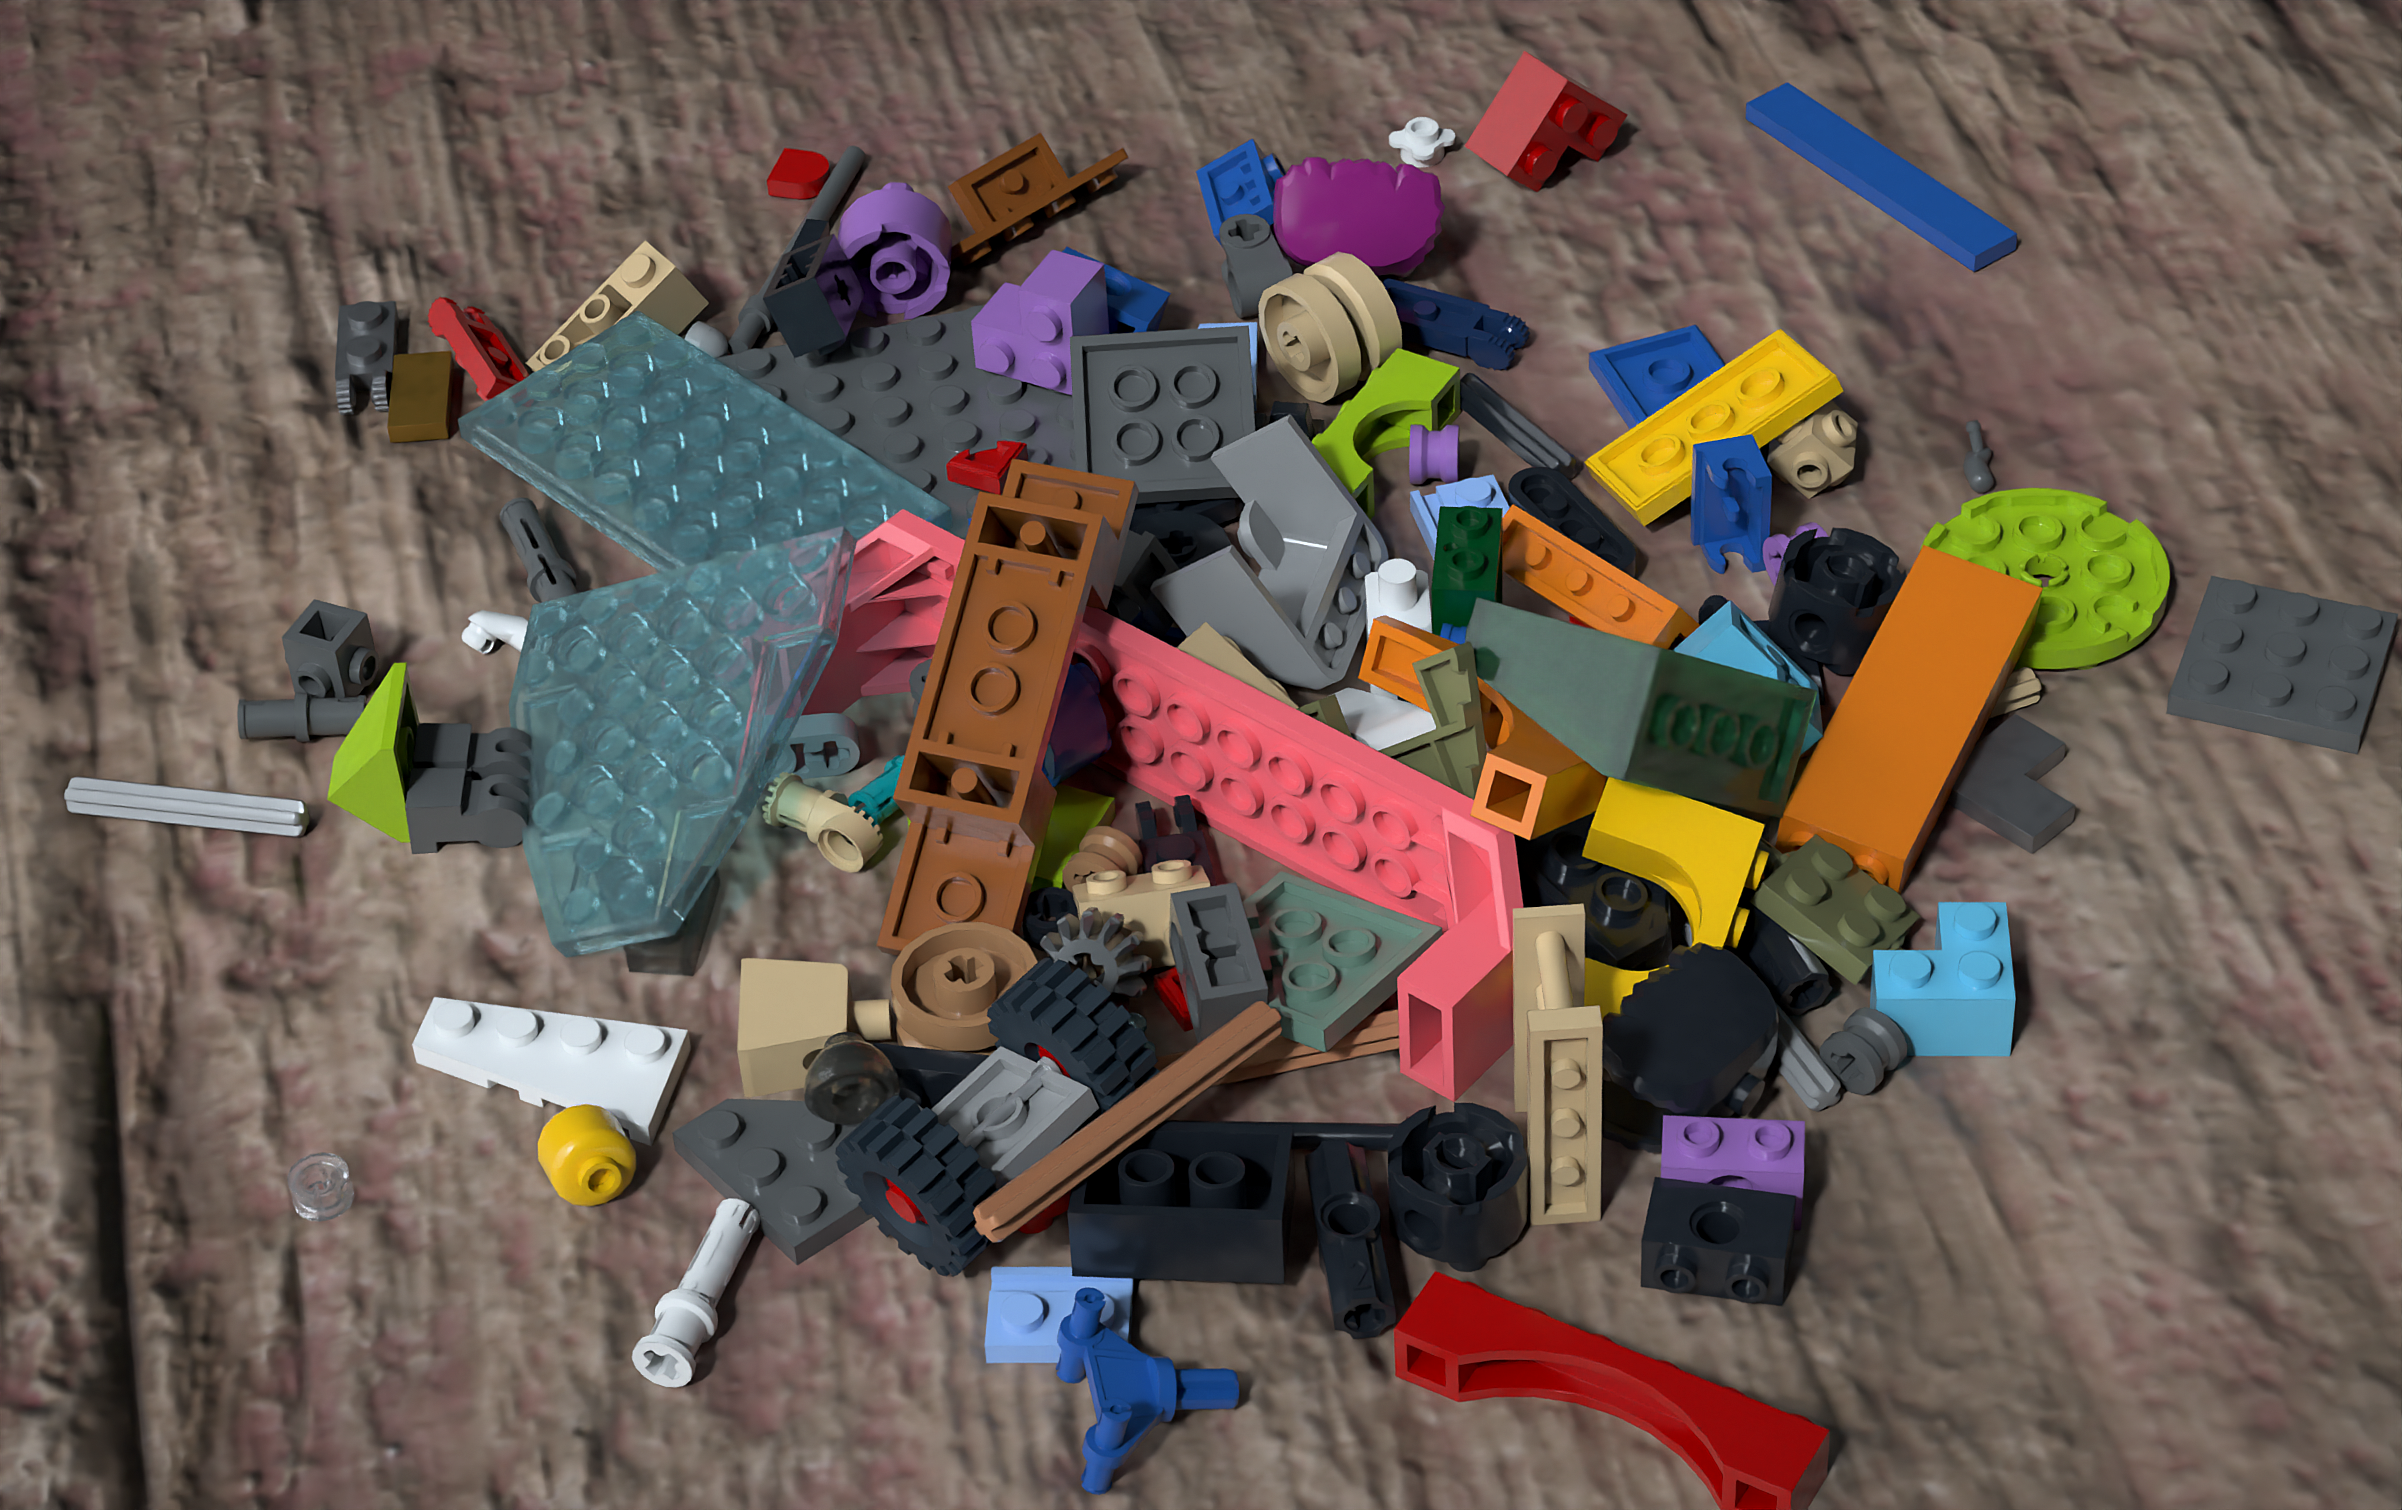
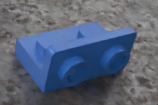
M1254 139L1249 140L1196 171L1213 234L1220 245L1219 229L1221 224L1232 216L1252 214L1265 219L1269 226L1274 224L1276 180L1285 176L1287 172L1279 158L1274 153L1266 156Z

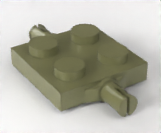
M1815 834L1799 850L1782 854L1765 839L1760 838L1757 849L1769 852L1763 870L1766 877L1749 902L1851 983L1856 985L1869 972H1872L1873 950H1904L1901 948L1904 943V937L1910 932L1920 918V915L1909 908L1895 890L1879 884L1857 867L1843 849L1834 844L1827 843Z

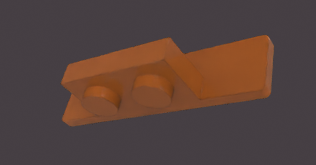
M1040 132L949 185L948 188L975 233L952 247L951 263L959 259L963 267H966L992 251L988 243L989 240L1001 234L1007 243L1034 227L1035 224L1030 217L1039 211L1044 210L1047 217L1050 218L1074 204L1077 200L1072 192L1085 185L1089 194H1092L1118 178L1113 168L1129 158L1124 148H1121L1075 176L1068 178Z

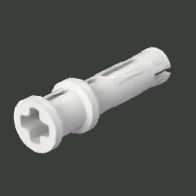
M729 1198L719 1204L716 1209V1215L677 1289L664 1294L655 1308V1318L657 1321L648 1336L642 1337L637 1342L633 1350L632 1360L636 1369L653 1383L664 1387L677 1388L686 1385L691 1380L696 1367L694 1357L701 1343L707 1342L717 1329L718 1318L715 1307L753 1233L760 1225V1216L755 1209L749 1212L744 1224H739L750 1205L747 1202Z

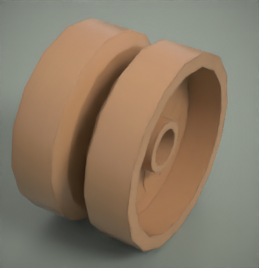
M984 922L951 923L926 931L907 944L892 965L891 994L893 1009L897 1016L896 1032L898 1045L991 1055L997 1050L994 1043L999 1038L992 1035L989 1031L988 1023L991 1019L987 1017V1012L1001 995L1038 963L1028 943L1006 928Z

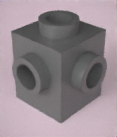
M314 599L282 636L285 660L289 667L295 693L308 692L311 698L357 697L365 686L373 682L379 670V656L375 651L367 613Z

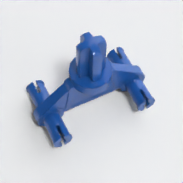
M1086 1287L1077 1291L1072 1314L1064 1317L1060 1323L1057 1343L1061 1349V1354L1056 1365V1370H1058L1056 1374L1062 1381L1072 1384L1081 1382L1087 1375L1098 1423L1088 1429L1082 1445V1453L1087 1462L1081 1475V1481H1083L1081 1485L1087 1492L1100 1495L1110 1490L1115 1469L1125 1463L1154 1426L1159 1425L1160 1422H1170L1175 1410L1232 1409L1236 1407L1239 1399V1379L1237 1372L1227 1368L1175 1369L1172 1360L1168 1356L1150 1357L1140 1352L1099 1322L1102 1310L1106 1304V1301H1103L1105 1296L1095 1288Z

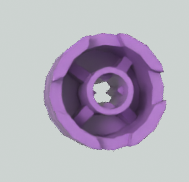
M890 182L882 190H875L858 198L844 212L838 231V242L865 292L858 310L877 318V311L888 314L904 313V320L913 319L931 311L945 297L947 282L951 273L952 235L951 224L938 204L924 195L914 192L913 188L907 183Z

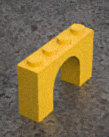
M1611 771L1593 818L1582 857L1648 879L1667 890L1679 902L1686 913L1691 927L1692 946L1701 942L1714 947L1720 946L1723 948V945H1727L1736 949L1750 911L1737 906L1743 887L1756 891L1769 852L1757 849L1765 824ZM1585 957L1584 1007L1600 1006L1602 1020L1609 1012L1620 1014L1622 999L1632 994L1633 985L1648 979V973L1658 969L1628 971Z

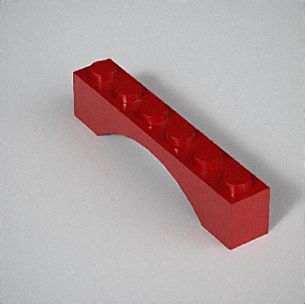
M1435 1271L1394 1328L1396 1377L1456 1402L1494 1397H1537L1576 1403L1614 1415L1650 1433L1679 1455L1707 1486L1720 1510H1807L1827 1478L1829 1429L1814 1424L1802 1415L1787 1413L1747 1397L1735 1388L1720 1386L1680 1370L1668 1361L1655 1360L1618 1345L1604 1335L1586 1332L1551 1318L1539 1309L1524 1307L1489 1293L1475 1283L1460 1281Z

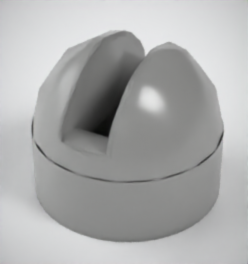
M701 321L696 322L689 329L682 343L680 351L681 363L685 364L691 360H707L728 356V342L725 335L715 327Z

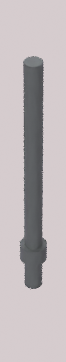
M857 146L846 148L759 293L749 297L738 315L739 326L728 342L730 354H739L752 349L758 337L769 332L775 321L763 300V296L783 254L791 251L806 219L829 221L866 159L865 153L861 148Z

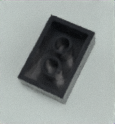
M1087 1119L1083 1123L1082 1129L1095 1119ZM1163 1121L1071 1190L1068 1207V1226L1072 1276L1284 1284L1296 1190L1293 1126Z

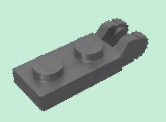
M362 301L354 305L339 306L335 380L340 415L354 414L356 392L371 391L372 403L377 412L389 411L394 355H398L399 315L396 301Z

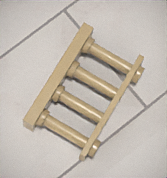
M1584 904L1513 909L1515 1113L1527 1112L1528 1210L1531 1226L1601 1221L1603 1025L1600 1006L1584 1007Z

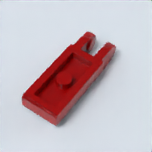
M446 297L435 299L427 315L429 318L427 322L430 323L429 327H432V332L435 336L447 339L456 353L455 360L468 371L476 383L478 395L484 401L497 408L503 409L509 405L531 412L541 397V391L501 331L495 328L487 315H484L485 312L473 306H467L462 311L452 299Z

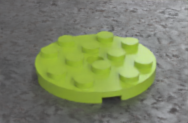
M2019 488L1998 491L1974 498L1961 504V514L1952 518L1944 525L1936 522L1926 535L1920 548L1921 551L1923 545L2043 588L2034 630L2014 670L2023 667L2035 669H2091L2100 662L2117 657L2140 644L2156 628L2167 605L2170 580L2169 563L2166 553L2156 536L2137 518L2128 523L2122 518L2107 512V501L2078 492L2052 488ZM2044 574L2051 576L2052 579L2048 581L2047 587H2042V580L2032 576Z

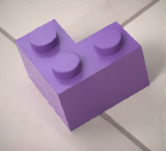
M1051 250L1021 286L1005 282L971 321L976 368L1072 395L1070 337L1110 334L1104 264Z

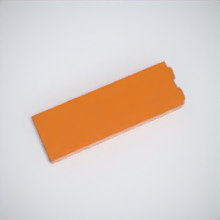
M1923 545L1831 718L1823 737H1821L1781 813L1775 848L1782 854L1797 851L1817 834L1827 843L1834 844L1843 849L1850 856L1852 862L1876 882L1892 888L1900 895L1951 794L1957 778L1973 751L2034 630L2043 588Z

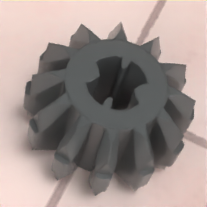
M1089 907L1082 913L1081 920L1070 913L1066 914L1057 921L1059 933L1049 932L1040 942L1044 951L1050 955L1046 958H1051L1054 963L1058 959L1068 962L1072 972L1078 968L1089 975L1090 983L1093 986L1097 987L1101 984L1111 993L1109 999L1117 1008L1123 1005L1128 1011L1130 1009L1129 998H1139L1147 989V985L1138 974L1146 972L1152 965L1151 958L1133 953V949L1144 940V933L1136 931L1126 938L1120 933L1124 925V915L1115 913L1104 924L1097 907ZM1089 953L1091 954L1093 964L1103 965L1104 972L1099 977L1096 975L1094 966L1084 965L1083 958Z

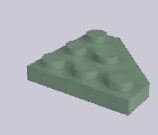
M1280 871L1243 902L1268 987L1267 1005L1271 1009L1276 1008L1282 1017L1279 1021L1282 1027L1280 1036L1325 1053L1398 990L1397 977L1443 935L1442 928L1283 871Z

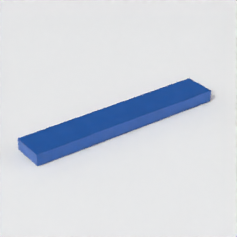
M1787 82L1746 103V119L1973 272L2016 250V232Z

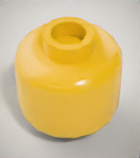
M581 1104L564 1109L554 1115L543 1127L537 1142L538 1160L551 1184L560 1197L573 1205L591 1207L607 1203L624 1191L631 1183L636 1170V1151L616 1116L601 1106Z

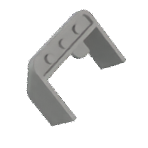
M1288 415L1214 451L1210 458L1245 503L1239 521L1238 540L1243 551L1249 557L1254 558L1261 566L1258 577L1232 544L1153 582L1150 590L1187 637L1203 623L1207 622L1220 635L1234 641L1240 648L1243 656L1266 678L1280 683L1319 690L1344 678L1366 624L1365 576L1370 572H1378L1380 565L1388 561L1389 558L1385 542L1379 531L1294 418Z

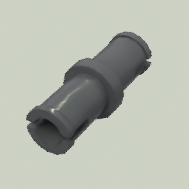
M305 692L295 693L294 699L248 701L246 699H239L237 710L240 739H248L250 737L296 736L297 742H311L312 735L349 734L367 706L366 695L341 698H311L310 694Z

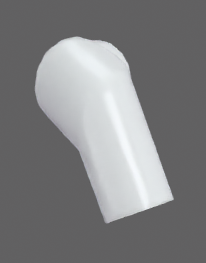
M486 610L472 614L468 618L471 623L462 632V641L482 654L490 652L498 638L536 663L547 661L553 655L556 646L555 639L524 617Z

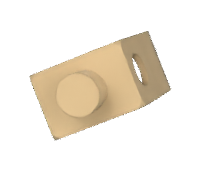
M744 958L741 960L737 1053L745 1097H756L824 1084L823 1082L826 1079L824 1077L821 1078L816 1062H818L817 1056L821 1054L820 1050H824L826 1045L831 1046L833 1043L840 1044L841 1042L843 1045H848V1043L854 1044V1041L892 1039L893 1023L890 999L853 1001L849 969L844 965Z

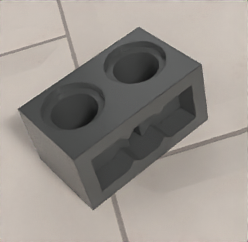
M1236 882L1170 893L1169 945L1197 1043L1199 1044L1253 1003L1264 1001L1267 1004L1268 987Z

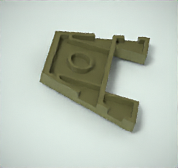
M1469 641L1412 663L1436 729L1378 751L1474 800L1487 751L1475 656ZM1335 694L1297 708L1302 713L1352 738Z

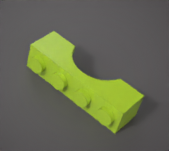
M1397 348L1381 367H1376L1371 372L1367 383L1357 395L1342 405L1338 416L1323 433H1319L1313 438L1312 444L1370 520L1375 515L1373 468L1366 462L1383 452L1409 447L1411 425H1424L1429 431H1441L1446 425H1452L1461 414L1460 368Z

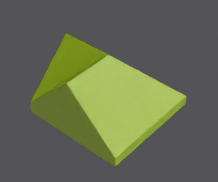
M407 662L394 663L336 752L327 797L328 801L401 843L410 842L405 805L411 768H413L412 760L418 723H420Z

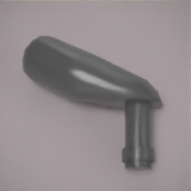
M1972 420L1966 422V431L1969 433L1972 450L1966 453L1963 469L1971 489L1977 493H1985L1993 486V477L1987 466L1992 450L1990 447L1983 446L1980 422Z

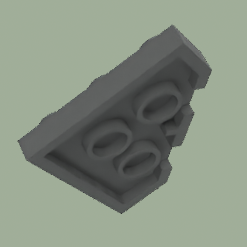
M727 1098L672 1132L675 1151L726 1199H739L750 1204L744 1216L747 1218L749 1212L755 1209L760 1216L758 1229L797 1266L874 1217L872 1214L866 1215L858 1204L861 1201L860 1197L857 1194L851 1193L844 1181L848 1176L839 1171L836 1161L840 1158L835 1154L839 1143L883 1103Z

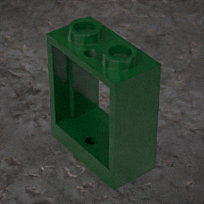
M1440 506L1431 585L1432 634L1440 636L1443 623L1453 624L1456 627H1471V629L1475 630L1484 629L1493 633L1503 632V508Z

